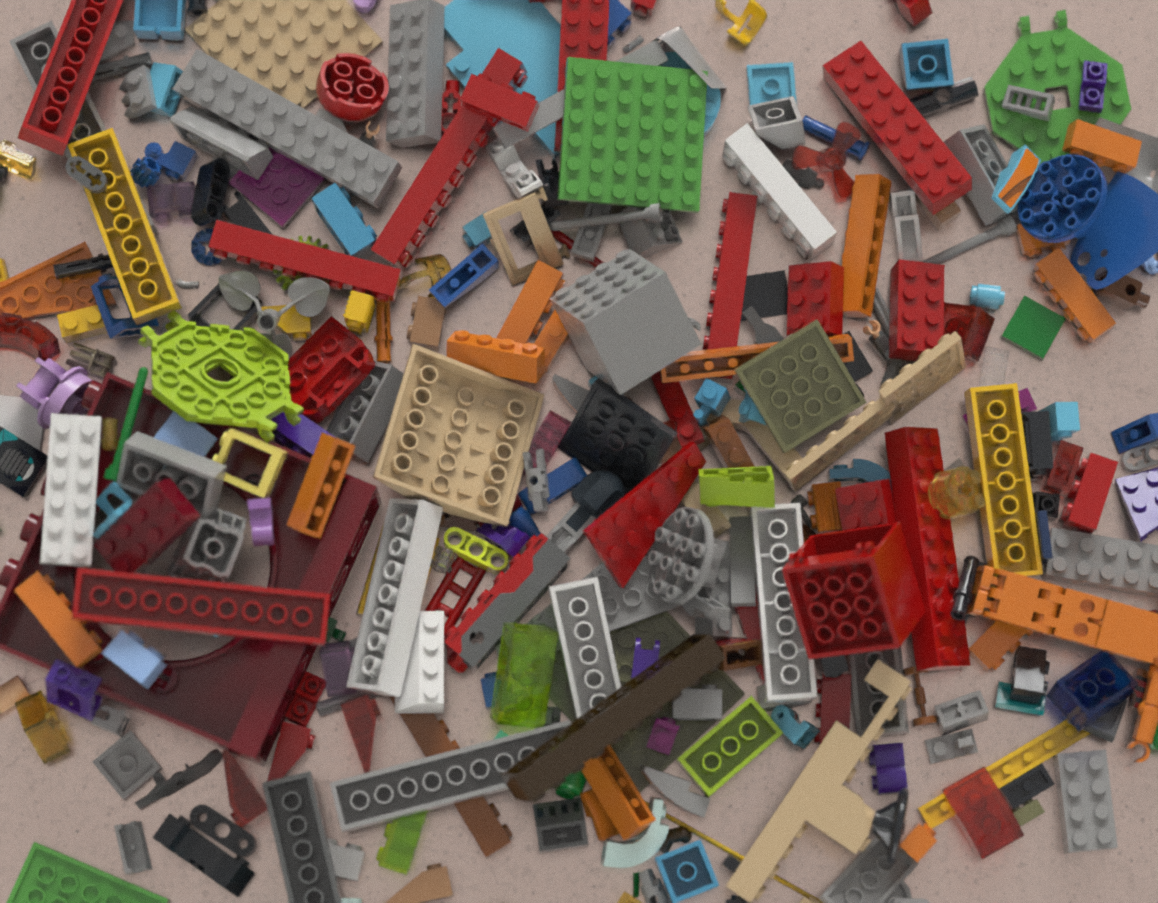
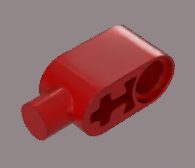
M447 80L445 92L442 94V136L446 131L443 127L444 124L452 122L462 106L459 94L460 82L457 80ZM450 100H454L453 113L449 112L448 104Z

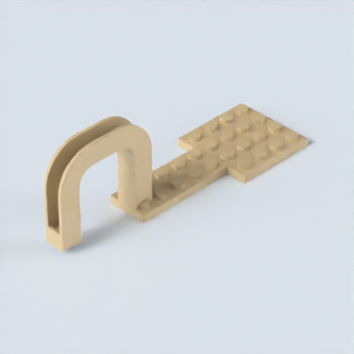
M956 331L951 335L946 334L940 338L937 346L932 350L926 349L918 357L919 360L912 365L907 364L900 370V374L893 380L890 378L880 386L878 391L880 399L866 404L862 413L848 418L844 423V427L838 431L830 432L825 437L826 441L819 446L811 447L806 452L804 458L800 456L795 448L783 453L766 425L752 420L744 423L739 422V406L743 400H729L721 415L730 419L734 429L743 430L752 437L788 481L790 487L797 492L886 421L892 426L965 369L966 363L962 339ZM710 413L707 422L714 420L717 416ZM699 426L705 442L697 445L701 451L710 444V441L702 427ZM677 436L663 457V464L682 449ZM694 480L681 503L684 507H691L704 512L710 520L714 538H717L728 530L731 525L717 506L708 507L705 504H700L699 484Z

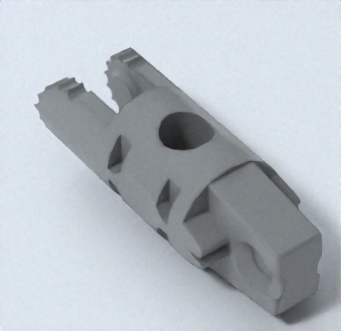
M544 449L536 451L537 468L533 467L530 452H523L529 501L533 502L535 512L548 511L547 498L550 497V491L548 488Z
M652 869L640 872L639 876L643 884L640 888L646 903H670L660 878L656 879Z

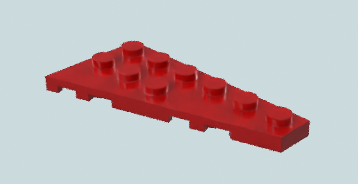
M690 441L583 530L620 588L625 587L654 543L657 528L662 527L667 518L675 511L698 476V469H702L707 462L696 443Z

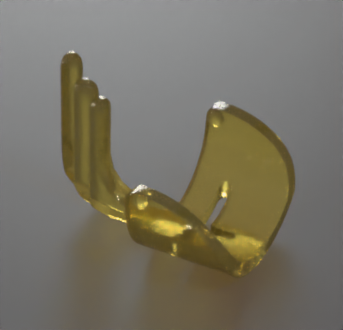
M442 254L416 258L414 260L415 263H424L427 270L417 271L403 277L400 280L398 290L405 288L412 281L426 276L431 278V287H433L439 281V278L441 280L451 271L448 260ZM431 292L428 294V297L435 298Z

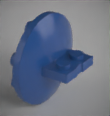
M1066 154L1041 163L1033 180L1018 202V216L1022 226L1035 239L1048 243L1064 242L1075 237L1077 239L1087 237L1086 230L1097 220L1106 202L1107 181L1105 175L1094 161L1081 155Z

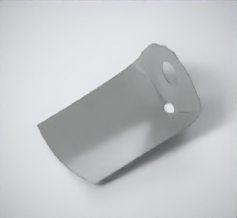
M675 27L656 38L657 41L661 39L660 45L664 42L667 43L710 88H727L682 27Z
M1100 117L1095 124L1096 126L1142 141L1136 168L1125 174L1138 179L1158 193V137ZM1099 166L1105 175L1106 181L1110 183L1116 172L1112 170L1113 168ZM1156 170L1155 176L1151 178V171Z

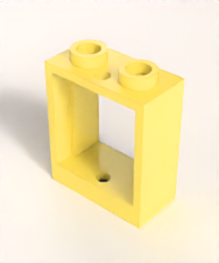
M235 428L229 429L228 432L225 431L219 443L222 446L219 455H214L213 461L225 464L235 439L272 455L258 487L226 472L224 481L262 498L269 497L288 452Z

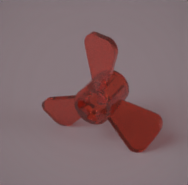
M848 122L839 123L831 148L816 151L806 146H797L793 151L792 167L799 170L818 166L822 171H832L837 195L840 198L848 197L853 194L852 187L854 181L843 169L846 164L845 151L860 139L861 131ZM829 153L836 157V161H834L832 166L829 165L831 159L827 157Z

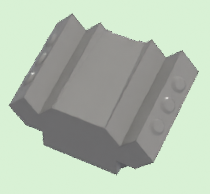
M218 508L207 519L199 518L182 534L179 545L174 552L173 561L168 568L167 577L224 583L226 577L230 576L244 536L242 535L246 527V518Z

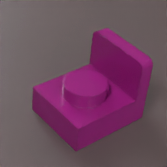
M662 716L661 719L656 718L646 748L669 756L679 726L675 725L676 721Z

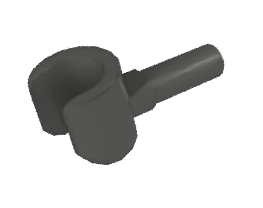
M799 494L791 503H800L801 516L810 528V518L803 509L808 502Z

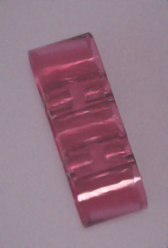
M551 410L531 441L529 452L532 456L534 468H537L536 451L544 449L547 467L571 424V421Z

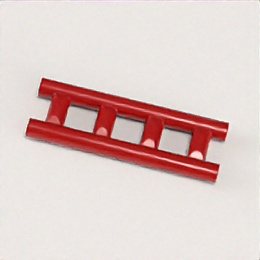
M458 556L454 559L424 610L444 611V615L448 617L444 624V635L453 625L455 626L486 573V570L475 567ZM460 569L472 575L466 588L453 582ZM447 590L460 596L453 609L441 602Z

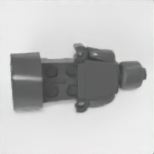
M788 158L785 159L782 166L794 180L799 181V187L811 188L813 184L818 188L824 186V180L817 178V172L810 168L809 165H806L807 168L804 169L797 166L794 161Z

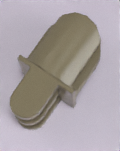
M74 342L73 347L92 356L71 350L69 355L76 360L87 363L88 366L71 359H67L65 364L72 367H83L90 375L104 379L107 371L112 368L110 366L111 361L115 360L116 357L97 348L94 350ZM100 356L105 357L103 363L99 361ZM96 366L101 367L100 372L95 371Z

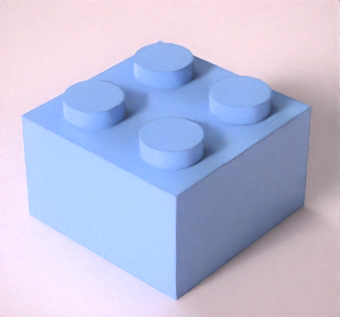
M121 629L103 654L149 689L166 668V665L162 662L165 657L151 646L147 649L143 647L145 642L131 630L125 633Z

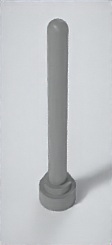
M656 203L650 204V207H646L645 210L553 221L550 223L549 228L552 231L644 219L652 223H659L663 221L662 208H659L661 204Z
M1007 215L1000 219L997 226L921 262L939 264L1000 234H1007L1009 236L1017 232L1016 224L1011 215Z

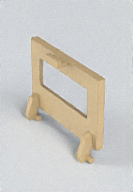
M539 187V190L483 213L493 238L490 240L495 253H499L512 286L527 280L536 262L519 269L517 268L498 221L519 211L521 212L539 256V261L556 268L564 264L562 256L565 255L566 258L571 257L566 244H563L560 249L557 248L538 200L540 198L543 201L548 200L543 187Z

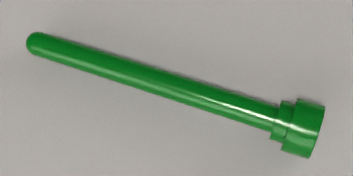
M141 367L138 371L114 460L104 473L103 478L113 482H117L124 443L130 438L148 376V369L146 367Z

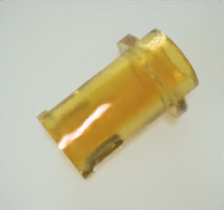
M102 419V440H100V445H102L103 450L117 449L119 442L117 440L118 419Z

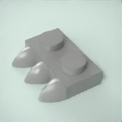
M143 65L126 73L125 79L119 86L120 90L128 91L121 101L123 104L130 105L125 111L124 116L136 118L157 108L150 69Z

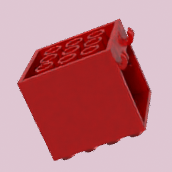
M900 522L810 535L797 552L789 554L788 559L790 560L782 568L808 659L900 648L926 612Z

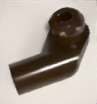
M683 826L669 829L666 839L659 850L663 853H668L673 843L680 841L688 843L692 838V833Z

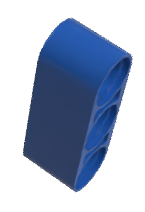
M577 458L567 461L547 474L550 497L547 498L548 505L572 491L587 476ZM526 487L518 493V496L532 515L536 512L534 511L533 502L529 501L528 488Z

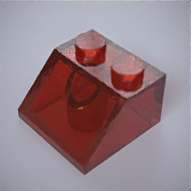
M944 302V335H951L956 331L962 339L965 360L979 362L995 318L980 307Z

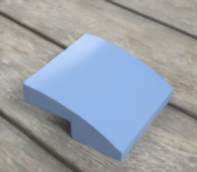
M174 411L153 437L203 457L217 440L215 436L199 424L186 421Z

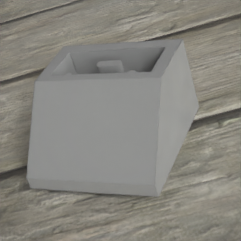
M628 207L620 213L645 210V208ZM662 210L663 221L659 223H652L647 221V219L621 222L620 226L629 248L644 257L683 243L670 210Z

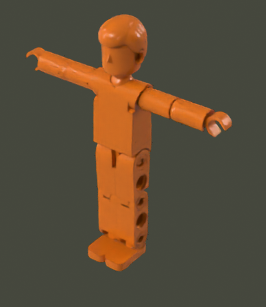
M987 565L979 566L971 592L973 599L968 605L966 614L973 616L981 615L992 620L1151 665L1147 671L1148 680L1143 699L1137 709L1138 717L1132 739L1135 741L1130 742L1127 746L1130 749L1137 744L1141 745L1144 749V754L1134 762L1146 761L1150 755L1148 744H1152L1158 724V614L1006 570L996 569Z

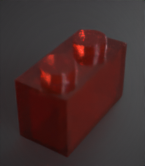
M1063 440L1058 442L1053 453L1054 468L1046 475L1042 490L1060 494L1062 497L1070 493L1084 447Z

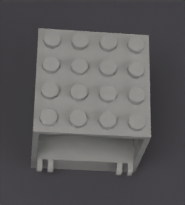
M631 249L619 252L616 258L598 265L595 271L588 275L580 276L574 284L559 289L550 298L585 368L597 378L613 387L620 395L701 345L694 330L695 328L701 331V325L695 319L687 316L666 272Z

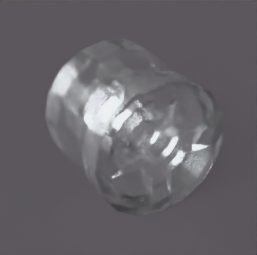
M436 546L434 550L435 556L431 559L430 567L438 572L450 574L452 571L451 565L457 560L458 555L445 547Z

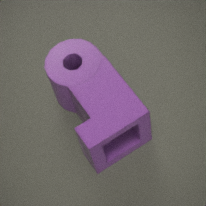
M271 499L248 500L253 546L274 545Z

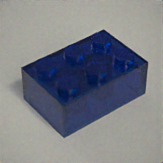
M1100 651L1057 680L1046 696L1080 732L1126 700L1139 683L1112 654Z

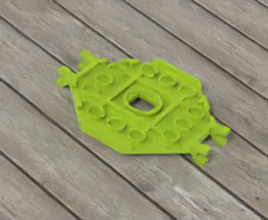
M173 310L167 314V318L171 322L165 325V329L168 330L166 333L158 336L148 325L140 329V333L144 337L138 340V344L145 348L151 347V394L186 421L257 428L259 435L267 443L275 437L271 433V431L277 428V424L270 420L273 417L284 412L287 421L292 426H296L301 422V418L297 415L301 414L304 408L293 403L289 393L288 354L254 328L244 327L243 331L232 330L229 325L210 324V327L196 326V322L185 321L178 312ZM220 366L235 378L228 382H220L209 377L207 373Z

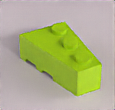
M771 466L698 469L700 504H705L708 507L728 505L775 508L774 476Z

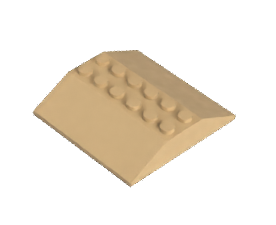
M413 344L373 478L408 499L425 500L443 507L442 512L450 515L507 527L524 470L523 452L529 451L545 394Z

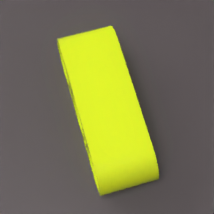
M451 527L445 532L444 546L450 553L495 575L507 570L509 559L504 550L458 527ZM452 535H457L461 538V542L457 545H452L448 542V538ZM473 546H478L482 548L483 552L479 556H474L469 550ZM495 557H500L504 560V564L500 567H495L492 565L491 560Z

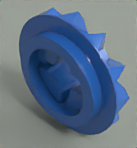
M204 228V230L196 232V235L191 240V252L194 258L204 265H215L223 260L213 256L211 251L206 253V247L202 245L209 243L214 230L211 228Z

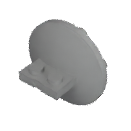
M691 507L677 509L667 518L662 527L657 528L655 532V543L653 550L649 553L648 563L651 565L653 590L659 598L667 603L676 605L686 603L698 593L702 586L714 589L719 564L722 561L727 542L714 538L710 520L701 510Z

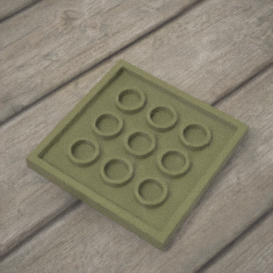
M818 319L734 369L783 453H786L867 403Z

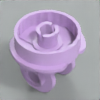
M37 357L35 362L41 367L36 372L34 378L26 386L18 382L16 387L22 391L20 397L37 410L39 409L37 416L39 426L44 429L50 428L51 413L84 416L88 409L81 406L82 399L92 381L88 378L86 369L77 366L66 371L50 358L43 361Z

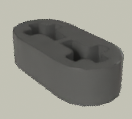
M79 156L71 157L66 162L65 169L68 175L77 183L96 194L106 190L108 180L101 170ZM81 163L80 166L85 173L82 174L79 171L73 173L72 166H78ZM92 176L95 179L100 177L102 184L100 186L96 184L93 187V183L88 177Z

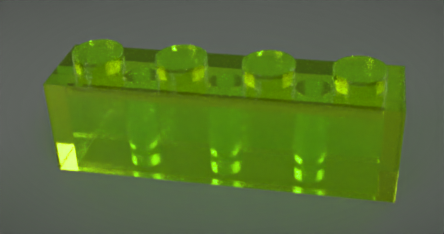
M428 811L394 819L392 824L387 823L383 835L387 840L384 847H379L376 861H380L379 867L408 876Z

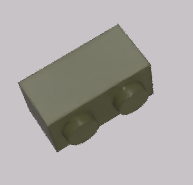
M1031 798L1024 802L1025 806L1022 808L1018 806L1011 810L1012 813L1009 816L1016 828L1021 827L1045 812L1038 799L1033 800Z

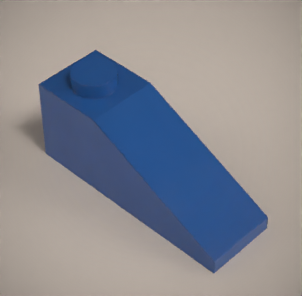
M482 243L431 287L429 291L446 308L489 277L499 268V262Z

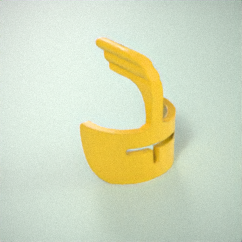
M715 0L717 10L734 22V26L729 28L726 33L742 44L748 45L766 21V10L755 0H749L742 15L737 17L726 8L727 2L725 0ZM750 15H752L751 19L749 20V22H748L747 25H746V26L749 27L751 30H749V29H747L746 27H744V29L741 31V33H740V34H737L738 31L741 29V27H742V26L744 25V23L746 22V20L748 19V17H749Z

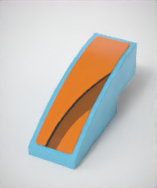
M1026 145L1011 155L1007 168L999 174L991 197L1007 214L1013 210L1027 190L1041 162V159Z

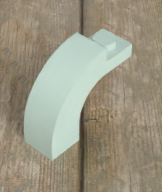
M651 796L649 809L656 821L637 837L628 841L604 840L600 862L603 866L613 868L633 867L650 859L660 849L669 830V826L666 823H660V820L664 819L666 815V805L663 804L664 800Z

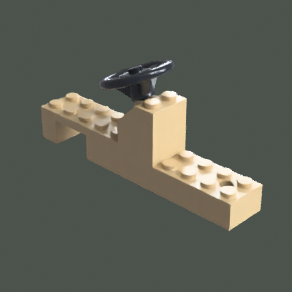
M877 659L864 680L886 694L888 698L863 735L859 736L836 720L744 859L740 861L729 853L723 862L724 866L734 872L726 887L749 903H751L753 898L757 901L766 889V886L763 885L766 879L772 880L778 872L780 866L777 863L782 857L786 860L794 848L790 844L794 837L800 839L808 825L805 824V821L827 834L854 854L858 850L863 852L871 841L868 835L870 834L871 825H873L872 834H875L887 849V863L889 865L895 864L906 826L905 816L909 798L908 789L906 787L901 788L897 801L880 810L877 809L874 817L875 810L863 802V797L843 784L844 781L849 783L857 772L854 766L858 760L863 762L871 751L868 745L872 739L877 742L885 729L881 727L886 719L891 721L898 711L895 705L899 699L905 700L912 690L909 686L910 680L879 659Z

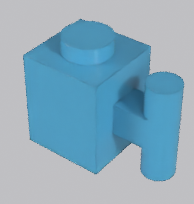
M707 378L694 398L699 409L695 410L694 417L700 427L708 423L707 418L710 413L719 417L731 398L727 388Z

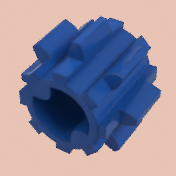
M143 157L142 160L138 158L132 165L133 168L130 171L134 183L140 185V187L154 186L160 179L161 166L152 157Z

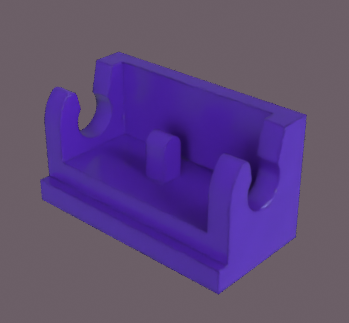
M484 523L476 531L488 543L504 550L511 557H514L530 538L527 533L509 524L507 527L497 525L495 529H492V524Z

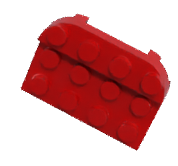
M333 316L290 357L288 362L291 401L303 407L304 410L301 414L315 423L322 422L325 417L331 414L375 367L372 353L363 341Z

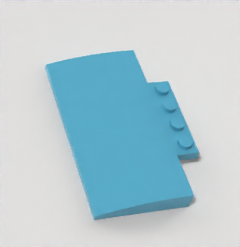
M453 0L445 6L444 33L461 51V53L446 64V68L460 82L464 89L471 74L476 76L479 73L482 74L496 50L500 48L523 62L528 72L526 74L528 76L526 83L521 89L517 88V93L528 92L536 97L535 100L538 103L557 93L560 23L541 2L529 3V0ZM555 123L533 134L553 159L560 155V152L554 151Z

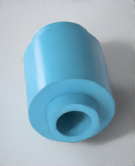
M972 285L969 304H974L975 307L998 310L999 305L1004 304L1005 291H1001V286Z

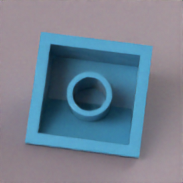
M948 39L901 44L899 49L901 73L907 90L954 85Z

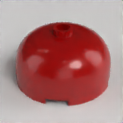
M352 53L336 54L335 58L328 61L325 60L316 80L318 100L322 107L337 119L346 122L365 121L373 117L381 109L386 99L389 83L385 73H380L371 65V60L361 55Z

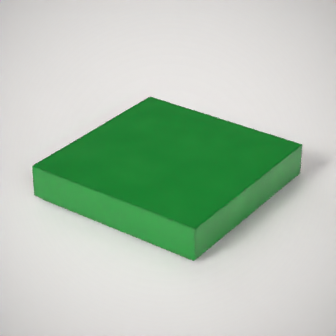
M1024 295L1001 338L1043 360L1066 318Z

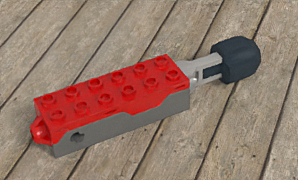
M598 470L584 477L571 492L572 500L575 502L574 506L547 536L542 533L538 537L533 535L525 544L524 553L522 555L517 553L509 562L510 566L507 572L501 571L495 577L490 591L485 589L479 595L474 609L469 607L460 617L462 619L461 623L457 628L453 625L446 632L444 644L447 648V664L457 673H464L467 668L475 673L494 652L495 647L502 643L548 591V587L552 586L570 566L571 558L566 553L584 534L583 530L626 495L624 483L616 474L610 471ZM481 637L484 639L481 644L478 642L475 644L471 643L473 638L479 639Z

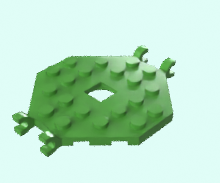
M1066 10L1056 11L1054 16L1055 30L1031 33L1029 16L1020 17L1017 22L1020 38L983 88L992 134L1008 142L1015 150L1026 145L1041 159L1040 164L1069 154L1063 152L1062 149L1068 125L1078 119L1095 125L1101 117L1121 125L1131 111L1123 65L1067 27ZM1084 60L1107 63V79L1104 88L1102 113L1078 110ZM1008 85L1045 93V89L1065 87L1068 91L1071 107L1053 110L1050 120L1044 121L1004 109L1002 104ZM1014 93L1011 104H1016L1017 93ZM1026 96L1023 97L1021 106H1025ZM1033 99L1030 108L1034 109L1037 101L1036 99ZM1042 101L1041 111H1044L1046 102Z

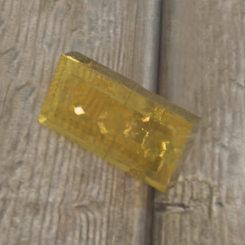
M4 138L0 142V165L7 166L9 171L31 180L35 175L37 158L17 150L16 143Z

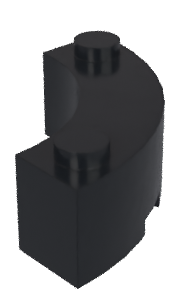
M169 813L152 838L238 897L255 873L247 867L249 862L239 855L235 858L193 830L190 827L193 823L182 815L177 819Z

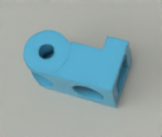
M785 705L776 706L771 713V719L795 745L803 749L820 732L813 724L805 720L801 722L797 712Z

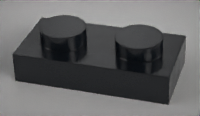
M1041 763L999 789L1011 809H1014L1055 783Z

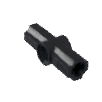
M968 77L955 82L953 86L936 87L933 91L909 100L924 117L937 111L944 112L951 106L978 97L979 93L975 80L972 77ZM944 95L948 101L940 102L936 96Z

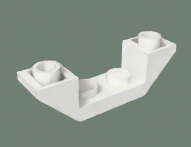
M495 139L492 143L485 146L502 178L518 199L538 191V188L543 186L533 170L528 171L521 162L514 145L504 149L499 139Z

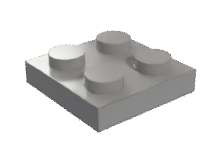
M131 730L92 761L123 800L162 769Z

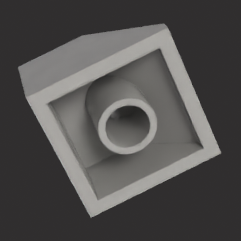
M794 96L748 105V111L758 136L781 149L796 148L806 144L803 121Z

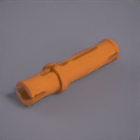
M376 300V336H374L377 352L376 361L390 364L392 362L391 343L393 342L390 324V300H388V303Z

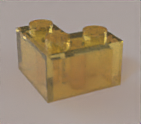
M42 690L15 702L23 730L43 764L70 752L68 741L71 738L65 727H59L58 724L61 721L55 711L56 707L54 704L47 702V698Z

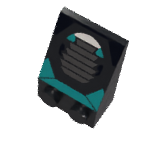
M0 426V484L25 498L47 463L48 455Z

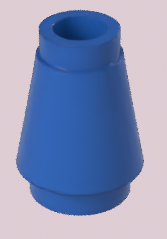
M520 506L511 513L509 519L510 526L527 533L530 538L533 535L536 537L540 535L541 532L538 530L539 528L528 509L525 510Z

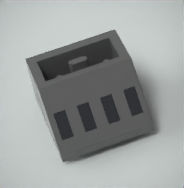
M581 797L533 804L540 853L588 846Z

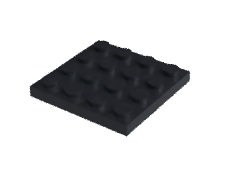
M598 378L592 385L558 448L572 458H577L579 463L592 472L605 470L616 474L624 483L627 494L657 469L678 433L623 394H618L613 387Z

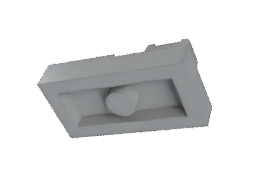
M972 729L924 741L930 764L978 753Z

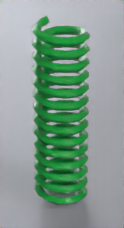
M640 872L633 873L636 875H633V881L635 882H633L634 896L632 897L636 898L640 896Z

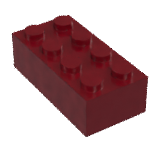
M168 478L151 486L93 546L113 571L142 574L201 515L172 479Z

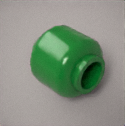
M582 771L575 774L570 773L564 777L566 781L563 784L554 788L558 796L565 799H574V797L580 796L583 792L587 779Z

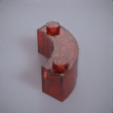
M2 313L0 315V348L16 349L30 355L35 360L39 357L43 361H46L48 358L51 359L60 353L58 338L39 322L35 321L34 323L22 318L21 315Z

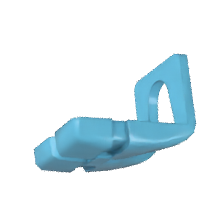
M115 481L95 501L109 517L92 535L99 539L132 506L133 500ZM112 493L125 503L114 510L108 502L107 496Z

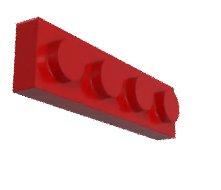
M659 371L653 374L651 378L673 429L678 433L677 438L681 447L683 448L690 441L696 443V445L705 442L680 382L662 383Z

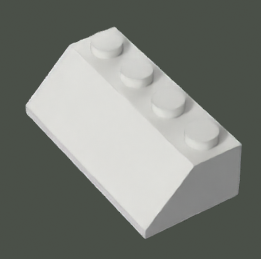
M444 611L419 612L400 697H395V713H444Z

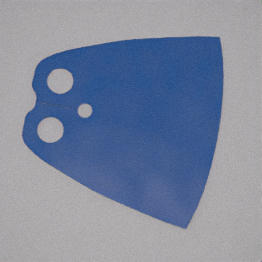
M1119 171L1116 172L1107 186V198L1101 214L1086 230L1087 237L1077 240L1070 258V263L1079 274L1086 276L1087 284L1093 289L1098 290L1111 285L1158 252V194L1138 179ZM1106 249L1108 251L1107 255L1101 257V251ZM1088 252L1091 256L1089 263L1080 266L1078 264V257L1082 253ZM1105 267L1108 272L1105 279L1097 281L1094 277L1096 270Z

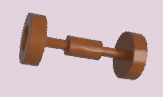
M916 666L903 669L905 677H915L916 688H914L917 705H920L922 717L912 719L913 726L920 727L938 723L936 715H926L924 705L927 702L919 675L926 674L928 671H917Z

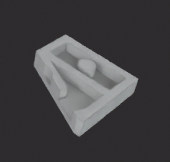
M133 20L114 22L99 63L107 58L111 59L117 56L120 51H126L135 46Z

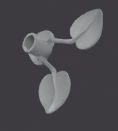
M239 270L220 275L218 278L220 290L224 298L235 309L248 310L254 301L257 315H259L257 319L258 327L267 332L262 333V335L286 352L289 359L292 354L291 340L285 334L275 335V330H273L278 325L280 316L294 305L299 314L306 317L316 316L326 306L330 291L329 285L320 279L312 277L300 278L295 280L288 288V296L293 300L278 312L274 309L262 311L259 300L256 298L261 286L258 278L253 273Z

